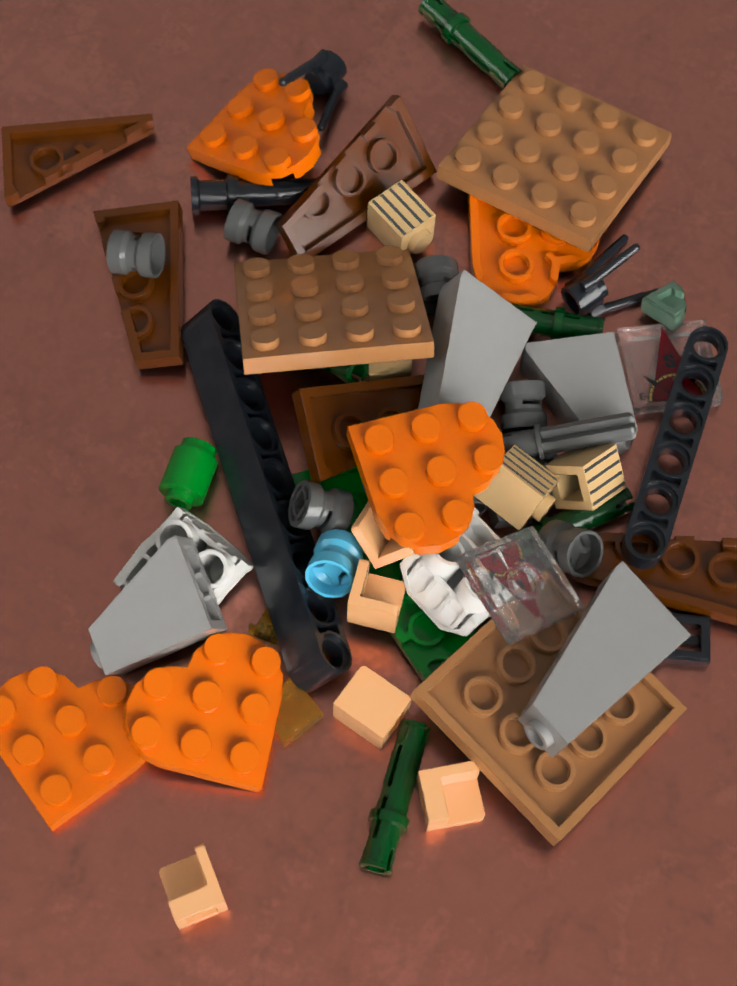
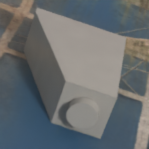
M614 332L526 343L519 363L520 371L526 380L545 382L546 396L543 402L561 424L630 412L634 416ZM635 420V426H636V432H637V431H638V428H637V424H636V420ZM633 440L611 444H616L618 454H622L631 448Z
M174 536L164 542L88 628L93 641L90 643V651L95 663L99 668L103 669L105 675L126 674L207 639L213 634L227 630L192 538Z

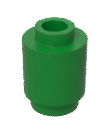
M185 437L180 445L174 447L158 487L160 493L165 496L164 500L168 505L174 508L182 507L186 510L203 505L218 465L215 458L217 450L213 445L199 438Z

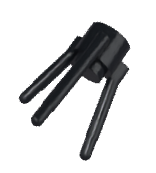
M321 49L312 59L280 78L279 85L286 86L305 75L303 79L308 81L313 93L322 95L323 93L331 92L317 125L318 131L322 132L332 116L340 95L348 87L347 82L343 80L346 76L347 68L344 61L335 52Z
M621 235L577 277L565 283V286L561 289V295L571 313L601 317L605 313L642 303V298L658 290L656 288L603 304V298L608 296V289L602 279L640 250V245L637 243L631 245L605 264L629 240L628 235Z

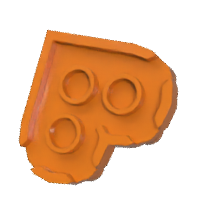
M272 68L258 71L254 75L253 81L240 90L187 146L192 160L254 184L274 186L271 179L283 178L292 173L295 179L302 177L314 167L321 155L319 146L320 135L315 121L312 119L315 112L312 105L313 94L308 81L298 78L286 86H280L279 80L287 75L286 73L277 74L276 70Z
M468 194L471 275L509 303L535 308L544 307L549 302L550 295L556 288L559 273L585 269L590 264L591 258L598 248L600 238L588 253Z
M473 401L464 404H437L351 425L347 428V438L378 527L387 540L390 541V538H392L399 545L414 549L413 553L417 555L438 554L459 542L460 537L469 528L475 507L473 495L489 487L492 479L500 471L505 453L501 431L494 420L487 415L485 407Z
M228 632L213 634L193 653L187 667L167 666L151 669L133 687L123 709L124 732L127 731L130 743L140 752L139 756L142 760L159 768L258 793L263 786L283 694V673L280 668V655L275 649L267 647L262 641L247 634Z
M40 666L10 678L0 688V757L52 831L136 772L145 762L139 756L140 752L130 743L127 731L124 732L123 729L124 705L135 685L124 682L118 676H107L102 680H95L78 688L66 676L55 673L49 667Z

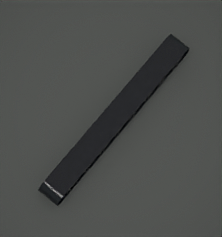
M214 299L182 326L181 338L287 672L298 688L311 692L346 672L351 667V650L334 599L317 594L309 587L305 580V571L314 555L316 545L310 529L304 530L290 525L288 508L291 495L296 486L259 375H244L239 316L227 302Z

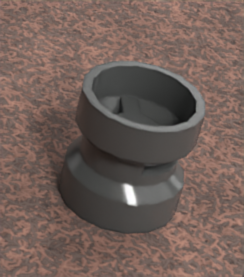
M241 198L237 199L228 214L224 228V238L235 244L248 243L254 251L267 255L278 238L279 231L276 223L282 218V215L270 209L260 211L255 209L252 202Z
M116 228L112 231L107 245V265L111 273L127 275L131 271H137L142 277L158 278L160 276L166 255L165 241L162 234L145 232L138 236L131 230Z
M446 255L424 257L414 266L427 315L435 316L441 288L459 274L456 259Z
M518 380L506 383L500 396V400L505 403V413L501 416L502 432L511 433L534 429L535 423H539L540 427L547 426V414L542 411L541 402L546 396L545 382L539 380Z
M302 480L296 485L290 498L288 508L290 525L304 530L316 527L319 528L321 533L333 529L346 531L353 515V496L347 490L335 487L324 490L319 483Z
M556 519L545 524L538 533L535 551L538 560L544 565L562 569L565 573L583 578L590 576L600 565L604 554V546L601 537L595 531L575 527L571 523Z

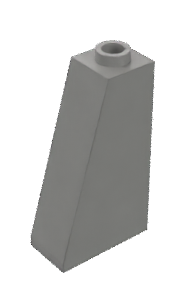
M466 270L460 272L443 285L439 292L432 330L434 357L427 358L418 409L437 404H464L473 401L483 405L487 415L490 417L537 322Z
M623 561L599 585L518 719L524 726V731L529 741L538 749L545 750L551 758L555 757L691 636Z

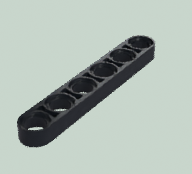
M699 327L692 331L687 339L621 542L623 558L629 565L638 569L645 570L659 564L670 541L728 351L726 336L714 327ZM697 342H708L716 348L717 355L712 358L702 357L697 354L693 346ZM689 378L697 379L703 383L706 392L698 396L691 395L683 389L682 381ZM676 416L686 417L693 423L694 431L689 434H680L671 427L670 419ZM662 455H672L681 462L682 470L674 474L667 473L659 467L657 458ZM652 494L661 495L668 501L670 510L663 514L653 513L646 507L644 499ZM637 535H647L655 541L657 552L652 555H641L633 548L631 539Z

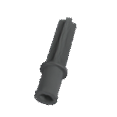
M630 412L546 427H540L539 423H535L534 429L502 435L505 448L504 455L516 445L531 457L539 456L542 461L546 460L545 455L633 440L636 438L637 432L634 416Z

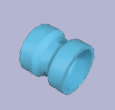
M339 529L328 530L320 535L314 548V555L305 571V580L314 592L329 598L343 597L350 592L359 559H362L364 556V551L352 533Z

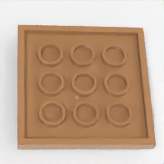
M524 65L521 68L522 72L514 76L438 165L437 179L589 253L668 148L672 133Z
M385 246L377 251L355 252L352 250H341L331 255L311 256L308 254H296L286 259L267 260L264 258H251L245 262L234 263L244 375L434 357V339L409 248L402 251V249L395 246Z
M546 568L527 585L541 626L512 599L414 689L409 697L554 846L564 838L687 708L650 672L555 757L551 758L545 750L535 747L527 738L524 726L518 719L586 608Z

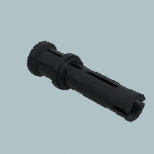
M227 175L226 179L199 180L197 176H190L192 216L199 215L201 211L227 210L229 213L235 201L240 198L252 202L254 207L294 205L318 177L272 180L274 186H264L249 181H239V178L234 177V175Z

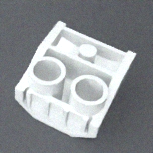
M176 507L165 522L141 543L113 582L118 587L125 588L164 542L174 536H182L194 540L218 605L240 579L254 568V565L238 548L206 522L185 508Z
M475 507L469 528L463 533L455 546L438 554H413L404 558L399 564L406 592L440 630L465 637L495 611L512 600L493 579H491L488 587L487 576L479 571L471 562L474 558L507 546L478 516L480 512ZM472 564V565L469 566V568L473 567V568L470 569V570H471V571H472V570H475V571H474V572H470L469 569H468V567H467L466 565ZM521 567L528 585L538 576V573L534 569L529 570L528 568Z

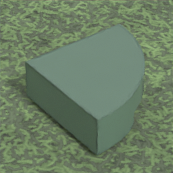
M671 281L642 298L641 311L674 332L682 325L686 316L687 305L684 298V290L676 282Z

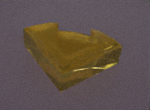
M290 678L283 684L280 694L282 698L275 726L277 736L284 747L323 718V712L306 691L298 688Z

